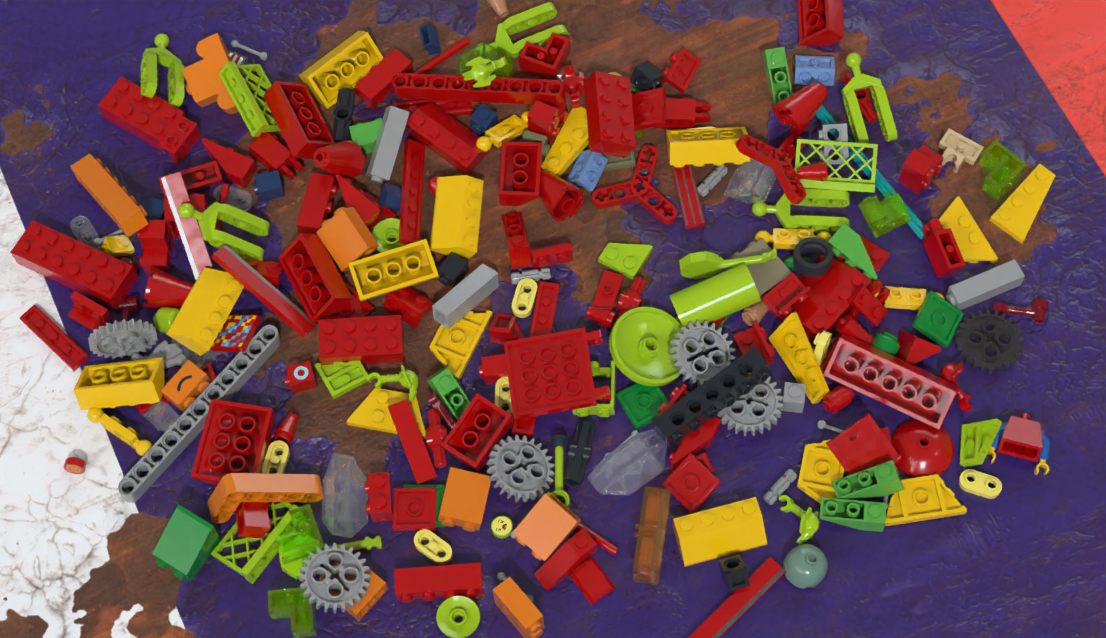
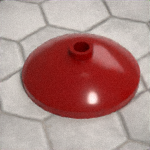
M913 419L900 425L891 438L893 448L902 456V460L895 464L896 467L912 478L936 474L941 475L947 470L953 459V441L949 433L942 426L940 429H937L918 419ZM925 441L927 445L923 446L920 442Z

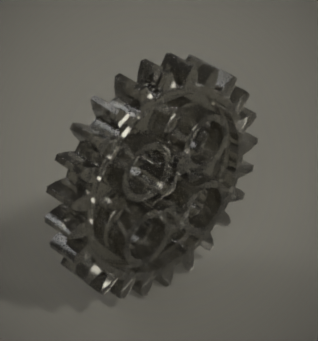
M987 309L985 314L978 310L977 316L971 313L969 318L965 317L963 323L959 324V330L955 334L958 338L954 342L958 345L956 352H962L959 357L960 359L967 358L965 365L973 364L972 370L980 367V373H983L984 369H988V373L991 374L993 369H995L999 374L1001 367L1007 371L1009 365L1014 366L1015 360H1019L1020 353L1023 350V347L1020 345L1024 342V339L1020 338L1022 331H1016L1019 326L1018 324H1011L1013 318L1005 319L1006 313L1000 317L998 316V310L994 314H991L989 309ZM984 326H989L993 330H987ZM970 339H975L979 343H972ZM1000 340H1006L1008 344H1003ZM985 353H992L994 357H988Z

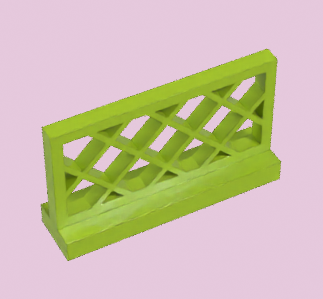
M228 61L218 74L252 137H259L262 132L280 131L275 119L265 113L266 110L271 113L266 101L264 102L257 97V94L263 97L266 93L260 89V86L267 91L272 86L261 65H236L234 61ZM251 71H256L259 77L252 74ZM248 78L256 82L257 85L255 86L254 84L249 82Z
M797 139L795 172L798 176V167L804 162L810 165L807 159L817 152L824 160L822 163H827L833 172L823 182L799 179L804 188L875 193L878 144ZM801 143L810 144L814 149L806 158L800 152ZM813 144H818L820 146L816 149V147ZM824 145H829L835 151L827 159L818 151ZM834 146H841V147L836 150ZM844 146L850 147L855 152L847 160L838 152ZM854 147H861L858 151L854 149ZM864 148H873V156L866 162L859 152ZM835 154L844 162L836 170L828 162ZM857 155L864 164L855 171L848 162ZM800 156L804 159L801 163H799ZM870 161H872V168L868 165ZM845 164L853 172L847 179L842 178L837 173ZM867 166L871 171V180H862L857 173ZM836 174L838 178H831V176ZM854 175H856V177H857L858 179H851V178H852Z
M272 502L269 510H273L271 521L274 523V529L272 532L266 533L263 539L245 537L235 540L234 535L237 532L236 521L211 552V555L253 584L279 552L285 541L291 537L306 518L301 508L295 504L291 505L288 502H278L276 504V502ZM283 507L289 509L284 516L277 517L276 509ZM261 540V546L256 550L250 551V542ZM246 543L247 552L236 554L235 545ZM231 546L232 555L224 557L220 555L224 548ZM247 557L248 562L242 569L238 567L236 559Z

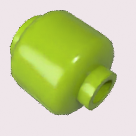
M161 307L153 317L157 331L166 334L179 309Z

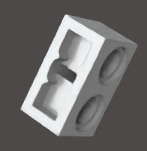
M847 123L822 125V130H818L819 140L848 142ZM831 129L838 132V139L830 140L827 136L828 131ZM824 145L823 150H819V152L827 159L829 157L828 153L832 148L829 145ZM834 146V147H835V149L837 150V149H839L841 146ZM844 146L838 152L847 160L849 159L848 146ZM840 157L838 160H828L830 165H842L844 163Z

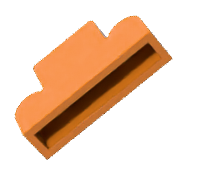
M216 33L202 39L197 44L196 51L203 60L183 68L182 71L187 82L185 88L201 108L217 102L224 112L235 114L239 111L218 74L224 65L231 61L222 37Z

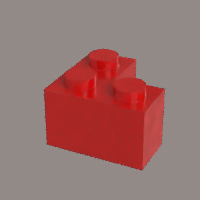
M552 32L545 48L526 42L519 55L520 69L548 80H557V75L560 74L571 52L570 38Z
M536 100L527 115L528 131L548 136V144H550L553 138L556 139L562 122L564 123L569 115L567 103L563 102L558 106H550Z
M923 145L919 151L914 149L903 162L898 182L919 194L922 189L926 190L930 186L931 178L934 175L938 176L943 169L942 161L944 157L926 145Z
M147 220L148 225L137 231L138 240H141V247L143 249V255L139 257L140 267H143L145 274H154V272L150 271L151 267L170 274L173 237L166 220Z

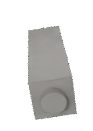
M394 106L386 107L366 176L371 177V181L382 183L383 181L390 180L410 112Z
M1014 259L949 286L946 300L959 310H963L1022 285L1025 275Z
M481 264L432 306L434 320L447 329L455 325L499 287L496 270Z

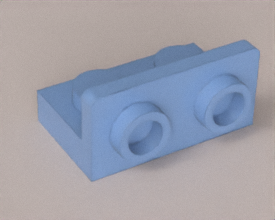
M795 55V84L810 85L816 82L818 84L822 83L824 86L834 85V57Z
M590 150L582 151L566 181L577 187L583 186L589 192L593 191L608 159L601 153L591 152Z

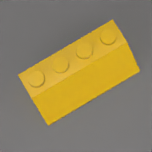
M358 30L302 72L299 77L306 84L309 92L328 109L337 102L339 89L345 87L354 90L356 82L360 78H364L370 69L378 65L384 57L368 32Z
M746 128L666 130L669 163L674 167H684L689 164L700 167L711 163L721 166L725 163L742 165L745 162H750V157L743 155L736 148V141L741 136L748 135ZM718 132H720V139H716Z
M467 175L437 178L430 242L431 251L447 256L453 252L466 261L477 253L483 180Z
M426 239L348 263L360 301L439 277Z
M204 267L166 334L196 354L203 355L211 348L244 286L228 272Z
M163 357L84 366L73 390L80 409L89 410L92 407L115 408L117 406H134L137 404L160 402L163 395L161 390L165 386Z
M756 497L673 519L672 528L685 567L767 545L763 517Z

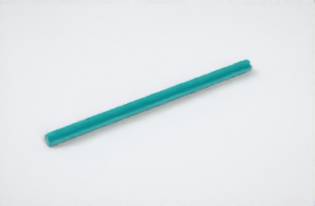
M823 105L815 114L823 125L838 124ZM834 129L829 130L834 138L838 139V132ZM848 136V142L854 143L853 140ZM848 147V152L851 157L855 152L850 147ZM862 151L859 152L861 157L867 162L869 159ZM857 155L852 158L859 167L864 164ZM865 166L862 168V171L871 180V171ZM876 169L875 186L917 236L922 240L925 239L922 229L924 224Z

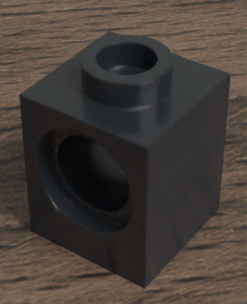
M645 61L635 66L630 82L641 92L661 87V80L664 74L649 61Z
M451 252L437 269L439 281L445 286L454 288L469 272L468 262Z
M740 554L719 560L722 578L729 592L750 586L747 567Z

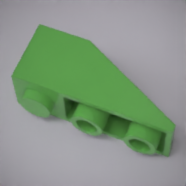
M784 47L761 52L764 71L774 105L793 94Z
M381 118L375 119L372 122L357 123L349 127L352 141L361 146L363 155L373 153L382 123Z
M844 223L828 241L833 255L837 258L841 256L846 260L845 264L856 268L870 278L872 282L876 279L878 280L860 235Z
M442 368L426 379L433 392H437L443 405L457 422L470 404V401L450 370Z
M893 460L832 481L837 499L854 500L883 497L904 490L899 471Z
M821 497L820 519L859 530L883 532L886 519V503Z

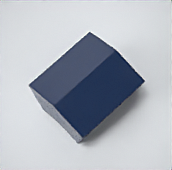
M427 23L419 28L423 49L427 50L429 55L440 54L436 27Z
M386 183L380 190L381 198L379 205L400 212L402 188Z

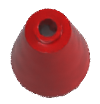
M814 82L777 102L773 106L775 107L773 111L783 126L785 124L789 125L791 133L800 135L828 97V90L822 83Z
M350 140L318 148L313 155L316 166L334 176L340 174L343 178L347 177L349 180L359 176L365 165V155L362 154L361 146L355 141Z
M541 170L539 197L550 216L554 220L561 222L565 221L564 218L568 215L570 217L574 216L583 204V191L546 170Z
M151 267L150 271L154 272V274L148 277L144 299L148 300V303H144L143 307H181L193 284Z

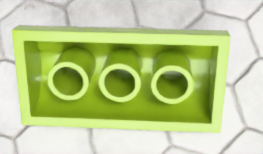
M745 263L669 295L681 325L685 328L690 322L693 325L696 321H699L700 325L704 321L711 323L761 301L756 285Z

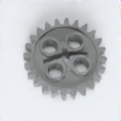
M123 319L122 322L115 320L114 324L106 323V326H99V330L94 329L88 338L90 351H93V354H98V357L104 355V358L112 356V359L116 357L123 358L125 355L131 357L135 352L138 354L140 351L146 352V348H152V345L156 344V340H158L156 327H153V324H149L148 321L142 323L141 319L134 322V319L130 321Z
M696 321L694 325L690 322L686 325V328L683 326L679 329L680 333L677 332L674 335L676 339L670 342L675 346L669 349V352L674 354L669 358V360L675 361L672 368L679 369L676 373L677 376L680 374L684 375L683 382L690 379V386L697 382V387L701 386L736 359V357L731 355L735 349L729 348L733 341H726L728 333L722 335V328L715 330V323L708 327L707 321H704L702 325H700L699 321ZM704 337L710 341V345L705 344ZM686 345L691 346L692 353L687 351ZM714 347L718 348V350L712 351L706 356L702 355L695 360L687 361L688 358L694 357L698 353H704ZM712 356L718 359L719 364L714 363ZM695 363L701 367V372L695 369Z
M769 377L765 382L753 387L748 394L739 397L733 405L721 410L717 417L722 418V425L728 423V430L735 427V434H738L740 430H743L744 436L747 435L748 431H751V434L755 436L756 430L763 434L764 427L771 430L770 423L776 425L777 418H781V411L783 410V396H780L781 389H776V382L770 384L771 377ZM763 393L766 396L758 397L757 394ZM739 409V410H741L742 412H741V413H734L733 410ZM761 412L763 413V415L756 416L754 415V413Z
M515 435L513 440L508 436L505 441L501 439L488 455L490 459L486 464L491 467L488 468L487 473L493 474L489 480L496 481L494 488H502L500 494H503L505 491L508 493L507 499L514 495L516 502L520 497H522L524 502L529 497L534 501L537 496L541 497L544 492H547L550 488L549 486L554 481L552 477L555 475V472L551 470L555 464L549 463L552 456L545 455L548 450H541V443L534 445V438L528 442L525 435L521 440L518 435ZM531 472L535 473L537 477H534ZM513 478L517 479L519 483L514 482Z
M336 543L333 544L331 549L325 544L323 551L317 547L316 555L310 552V560H303V564L306 567H300V572L303 574L299 576V581L303 582L300 584V590H305L303 593L304 598L311 596L309 604L317 602V610L321 606H325V613H327L329 608L333 609L334 614H336L337 608H341L344 613L345 606L348 605L353 609V601L360 604L361 598L359 596H366L364 589H369L370 585L366 581H369L371 575L366 574L369 572V566H364L366 559L359 560L360 552L352 554L353 547L347 551L345 550V544H342L340 549L337 548ZM337 560L340 562V565L334 567L329 562ZM351 574L354 575L356 579L354 581H348L345 579V576ZM322 575L325 579L319 582L314 580V576ZM336 589L340 591V595L332 596L329 592Z

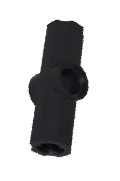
M343 87L338 90L336 108L333 112L332 137L335 143L349 140L350 137L349 127L353 125V110L356 96L355 90Z
M588 421L578 422L575 438L571 442L568 452V464L564 482L572 486L582 485L586 466L589 465L596 425Z

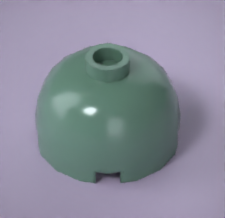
M801 544L794 547L786 555L783 562V567L786 571L785 576L793 585L799 588L816 587L824 579L828 570V561L825 554L818 547L811 544Z

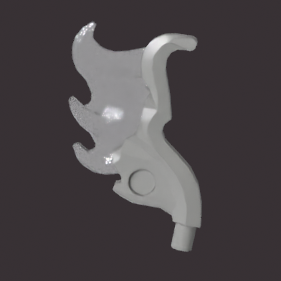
M172 339L171 344H168L166 340L161 342L149 356L143 357L135 352L131 359L143 360L163 357L164 369L175 365L182 367L188 360L197 367H201L208 363H211L213 366V362L218 355L224 354L228 357V352H212L209 349V351L200 356Z

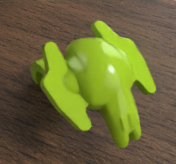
M479 56L466 63V66H471L472 68L470 71L464 72L462 76H464V81L473 79L477 81L473 85L474 88L489 86L491 81L496 78V75L490 76L491 72L508 64L505 57L491 61Z
M401 365L402 371L399 375L387 374L380 376L374 372L367 376L369 383L373 379H378V382L375 384L376 389L381 388L383 383L399 381L402 386L410 390V402L414 400L417 393L418 376L411 370H405L404 365Z
M781 495L779 500L782 502L787 501V505L781 507L780 510L785 513L791 511L801 518L799 530L801 536L797 539L796 543L803 544L809 538L812 539L814 533L819 528V512L815 511L814 513L811 507L805 511L794 504L792 498L787 495Z

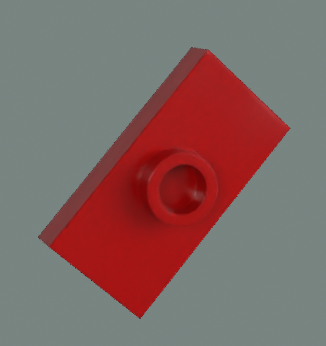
M606 270L603 271L592 304L593 307L614 308L623 281V275Z

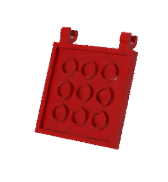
M579 328L504 342L514 420L597 406V400L607 401L612 399L609 386L595 388L588 344H603L601 330L587 333L586 328Z

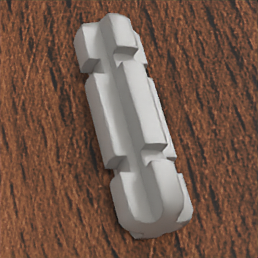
M717 166L715 168L716 171L714 170L703 181L704 183L697 187L698 194L702 197L706 196L709 190H712L721 180V177L728 173L726 166Z
M545 267L541 268V270L522 271V273L513 272L511 273L512 284H518L524 278H530L534 281H540V278L543 280L550 279V269Z
M788 469L784 476H781L771 487V490L764 495V501L769 505H773L777 497H780L790 486L789 484L794 482L797 474L792 469Z

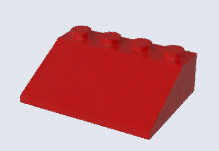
M820 254L812 264L823 262L825 260L824 255ZM832 259L830 270L819 277L801 275L798 278L805 287L809 286L811 288L807 292L809 297L800 304L796 301L792 305L793 310L785 317L782 314L778 317L784 321L791 313L797 312L808 340L814 343L818 333L822 334L823 331L832 333L839 319L850 313L853 306L848 300L857 286L864 285L868 289L872 280L856 268Z
M211 399L191 478L217 486L222 477L230 473H262V466L276 422L273 408Z

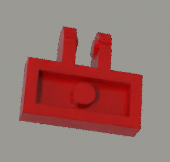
M879 279L874 280L868 289L864 285H858L848 300L872 326H878L888 311L882 302L887 300L890 290L886 287L882 288L883 283Z

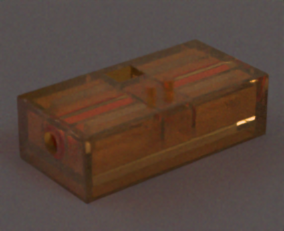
M645 486L640 524H635V529H639L638 533L634 532V537H637L633 565V582L659 585L670 506V489Z

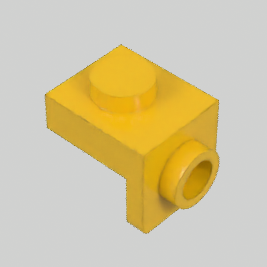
M126 235L105 237L100 247L101 252L112 257L133 255L135 251L129 237Z

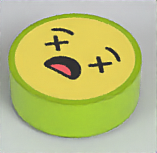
M498 516L492 521L491 530L495 537L503 539L510 536L513 525L508 517Z

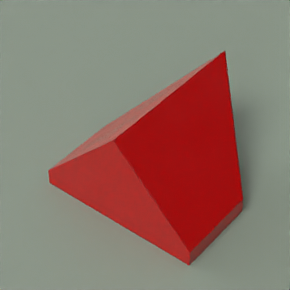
M496 313L489 329L491 343L504 344L506 341L526 338L515 315Z
M901 329L898 330L897 342L900 348L896 357L913 365L942 351L940 346Z

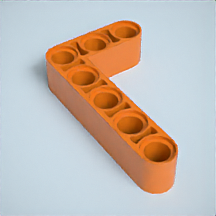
M230 473L222 477L207 503L211 521L219 524L231 518L240 502L313 503L322 500L324 492L320 476L315 474Z

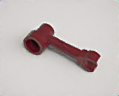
M139 295L129 296V298H125L120 302L118 311H122V320L130 321L131 313L140 311Z
M1033 299L1031 308L1009 306L1001 302H994V305H992L993 314L1032 316V321L1035 323H1044L1045 314L1048 311V301L1044 299Z
M437 392L431 393L427 396L428 401L442 416L451 431L456 424L443 405Z

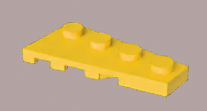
M585 108L571 109L541 165V170H546L560 177L589 144L587 112Z
M1039 164L991 216L990 221L1023 244L1056 175Z
M794 312L784 320L768 339L799 384H806L805 394L812 404H816L830 390L798 314Z

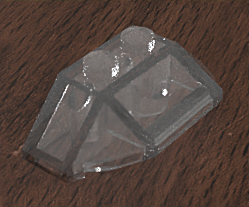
M750 158V162H745L734 171L724 195L747 204L762 203L767 200L776 180V175L771 167Z
M654 429L637 433L605 456L589 474L587 479L600 495H631L664 471L667 444Z
M340 453L332 454L323 479L322 521L331 535L352 538L368 523V514L366 513L368 494H365L364 485L367 479L356 464L357 461L354 456Z

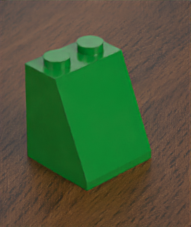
M178 505L152 554L156 560L155 563L164 570L169 568L178 579L183 581L185 578L191 582L221 540L213 525Z

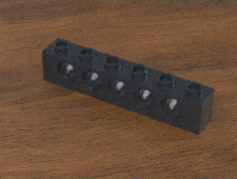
M753 347L653 419L652 422L656 432L669 447L679 444L683 441L684 437L691 432L697 431L709 419L715 418L724 408L733 405L739 397L748 394L757 384L765 382L771 375L769 363ZM700 409V411L693 413L694 410Z

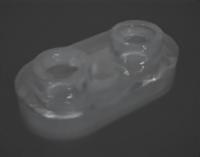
M219 185L214 190L213 195L216 202L219 201L222 185ZM230 186L226 204L247 211L252 207L253 200L249 192Z
M86 216L75 217L71 221L70 227L76 239L98 249L100 246H95L93 242L95 238L100 237L90 220Z

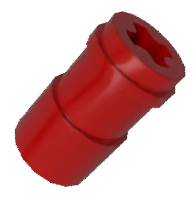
M850 314L840 318L836 325V330L841 335L845 333L872 345L874 340L872 335L862 328L861 324Z

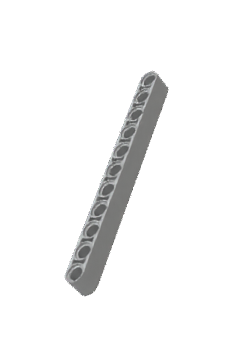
M264 326L251 339L246 352H239L123 477L118 484V491L126 502H136L203 430L211 398L219 395L217 400L229 401L281 344V339L275 326ZM271 335L274 336L273 339H270V340H267V339H266L268 336H271ZM254 351H261L259 354L253 355ZM247 365L245 369L239 370L240 366ZM228 380H233L231 384L225 385V382ZM205 410L204 414L196 415L199 411ZM185 426H191L189 430L183 431ZM171 441H177L174 446H168ZM163 456L160 461L154 462L156 457ZM148 472L145 477H140L141 473ZM134 487L132 492L125 493L126 489Z

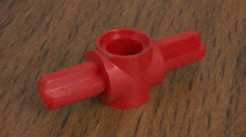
M846 73L842 76L845 86L854 77L852 73ZM869 89L855 91L856 97L863 98H857L861 113L868 123H873L877 120L878 116L871 106L872 100L869 97Z
M635 277L630 290L621 294L617 305L619 315L616 321L625 312L642 306L643 299L641 293L646 284V280L642 277Z
M431 408L427 412L429 427L425 430L427 447L433 452L434 466L436 468H443L447 465L445 449L441 444L448 436L447 429L441 424V417L435 408Z

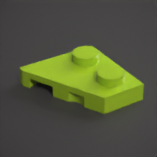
M608 243L598 258V262L634 280L653 251V246Z
M360 360L349 361L348 363L334 362V364L330 365L314 364L333 400L368 382V374Z
M992 419L962 425L960 465L967 467L983 464L1002 425V421Z

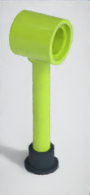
M554 435L551 437L553 449H555V491L552 494L560 501H563L564 505L570 509V498L563 491V449H565V442L568 440V437Z

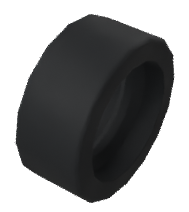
M808 237L796 244L793 263L798 272L808 277H819L830 270L833 251L829 243L817 237ZM807 251H817L824 255L825 260L812 264L804 261L801 255Z

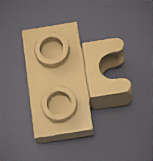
M948 129L938 146L945 150L942 155L944 157L942 166L948 161H952L955 164L954 173L959 171L964 161L974 165L984 149L983 146L951 129Z

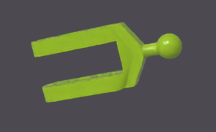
M548 2L511 16L503 23L498 24L495 42L490 44L479 43L475 48V53L478 57L486 58L491 51L498 49L510 57L516 58L519 57L526 42L545 48L552 32L567 38L569 33L565 25H557L521 39L514 44L512 43L509 35L549 21L557 15L554 4Z
M160 33L154 39L157 48H146L143 52L141 61V95L149 98L154 96L157 89V64L168 67V103L179 108L185 94L184 74L182 71L184 65L180 59L166 49L170 42L169 37L166 34Z
M857 53L848 54L846 64L852 68L854 77L841 92L855 143L869 144V138L855 91L870 88L885 141L897 140L896 126L881 80L862 74L859 66L861 64L860 55Z
M805 189L806 197L799 204L791 203L784 193L776 205H766L763 201H756L752 205V212L756 216L760 217L766 213H775L785 229H814V233L825 231L829 234H835L844 223L850 227V221L845 217L790 216L791 204L815 207H847L850 204V193L844 190Z
M218 202L211 204L202 213L196 211L190 203L180 205L178 209L179 215L184 219L191 217L197 219L203 239L212 246L220 249L226 244L242 259L263 261V248L226 232L216 230L215 225L218 218L254 235L266 236L270 227L268 221L231 205Z

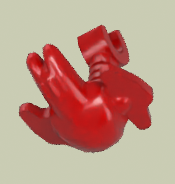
M566 65V77L561 79L560 74H558L557 80L563 84L565 99H567V94L570 95L572 108H580L579 95L580 97L583 96L584 82L586 80L582 71H579V76L577 77L574 74L573 66L570 65L568 67Z
M963 361L943 365L939 377L960 387L956 380L958 374L963 371ZM959 388L957 392L959 406L964 412H968L973 409V406L968 403V401L972 400V397L965 394L962 388Z

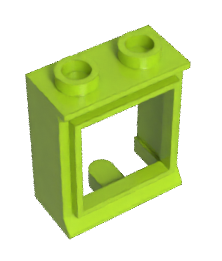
M593 361L591 362L593 377L611 378L610 391L612 399L610 404H597V406L572 410L573 415L579 417H587L589 415L608 417L615 415L616 364L614 361H611V367H600L599 362Z

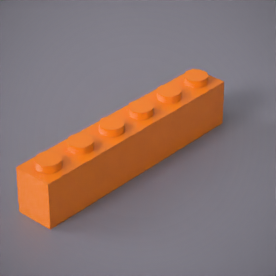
M88 154L70 166L77 180L127 237L148 225L145 218L147 213L141 205L138 206L135 198L132 195L130 196L124 186L121 187L118 179L112 176L109 169L104 167L99 158L94 159L91 154Z

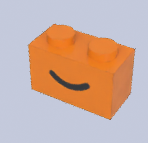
M188 360L162 388L161 393L169 402L184 412L198 395L209 386L211 380L204 371Z

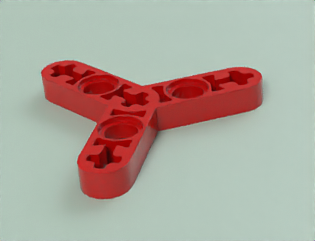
M795 133L791 134L778 149L749 135L741 136L736 141V148L740 153L771 167L791 203L799 204L805 199L806 191L791 164V161L796 156L797 139H802L801 136ZM801 143L800 151L805 146V144Z
M651 145L644 146L640 151L632 181L596 189L592 193L593 206L598 209H604L638 201L662 223H674L677 219V209L651 186L658 161V150ZM648 153H652V156H650L649 163H647L646 155H648ZM641 169H648L650 173L647 176H642L639 174V171ZM639 182H643L642 190L640 192H636V189H638ZM622 190L626 195L618 198L615 196V192ZM598 196L604 198V201L600 202ZM656 198L659 200V203L653 206L648 203V200ZM665 212H666V213L672 212V216L667 215V216L665 217L664 214H665Z

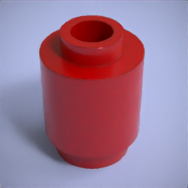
M838 385L823 396V407L826 411L835 414L852 402L854 393L851 388L845 385Z

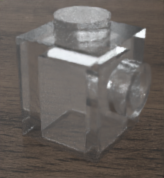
M162 401L154 403L143 415L157 430L166 432L180 417L167 403Z

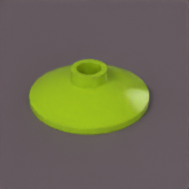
M385 219L374 227L372 235L379 244V247L376 249L378 252L382 253L405 246V244L398 242L399 219ZM390 238L396 239L394 242L388 241Z
M455 596L442 602L437 610L436 620L439 629L446 636L465 638L477 629L480 622V612L475 602L465 596ZM458 616L463 618L460 623L455 622V618Z

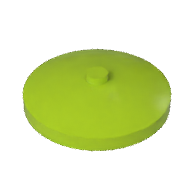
M637 307L625 312L612 327L609 337L610 353L616 366L629 379L642 385L663 386L671 383L680 375H676L679 371L678 368H672L675 361L669 360L674 355L669 352V349L675 347L670 342L676 339L674 335L677 332L680 333L679 329L682 326L670 314L653 307ZM686 345L687 351L690 352V346Z

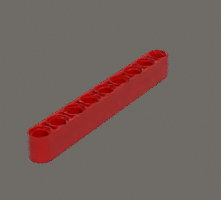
M397 73L391 79L395 95L402 99L534 105L535 101L538 100L550 106H558L565 101L564 87L562 82L558 80L496 77L489 86L474 88L473 85L477 81L474 79L464 81V76Z

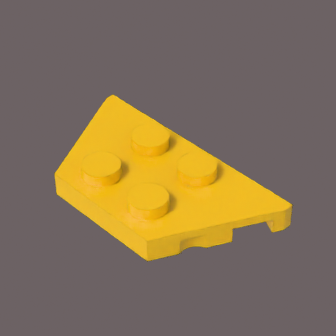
M959 196L956 197L939 219L943 229L951 228L964 262L978 263V261H990V263H996L998 257Z
M470 311L450 329L440 325L429 346L430 351L445 368L450 370L456 381L460 380L493 316L492 311H486V313H473V311Z
M374 388L347 419V425L398 434L388 406L408 399L423 439H426L417 398L415 396L414 400L410 402L408 393Z
M831 439L821 443L805 445L797 484L800 490L819 504H821V497L837 499L832 481L843 478L844 468L826 445Z
M938 474L902 480L904 490L892 493L886 514L885 526L966 514L967 509L958 502L955 494L950 488L945 486L944 481Z

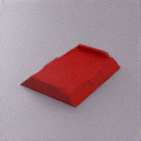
M595 558L587 560L569 574L591 605L616 589Z

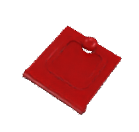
M869 413L826 443L848 475L891 460L895 464L902 460V456L896 452Z

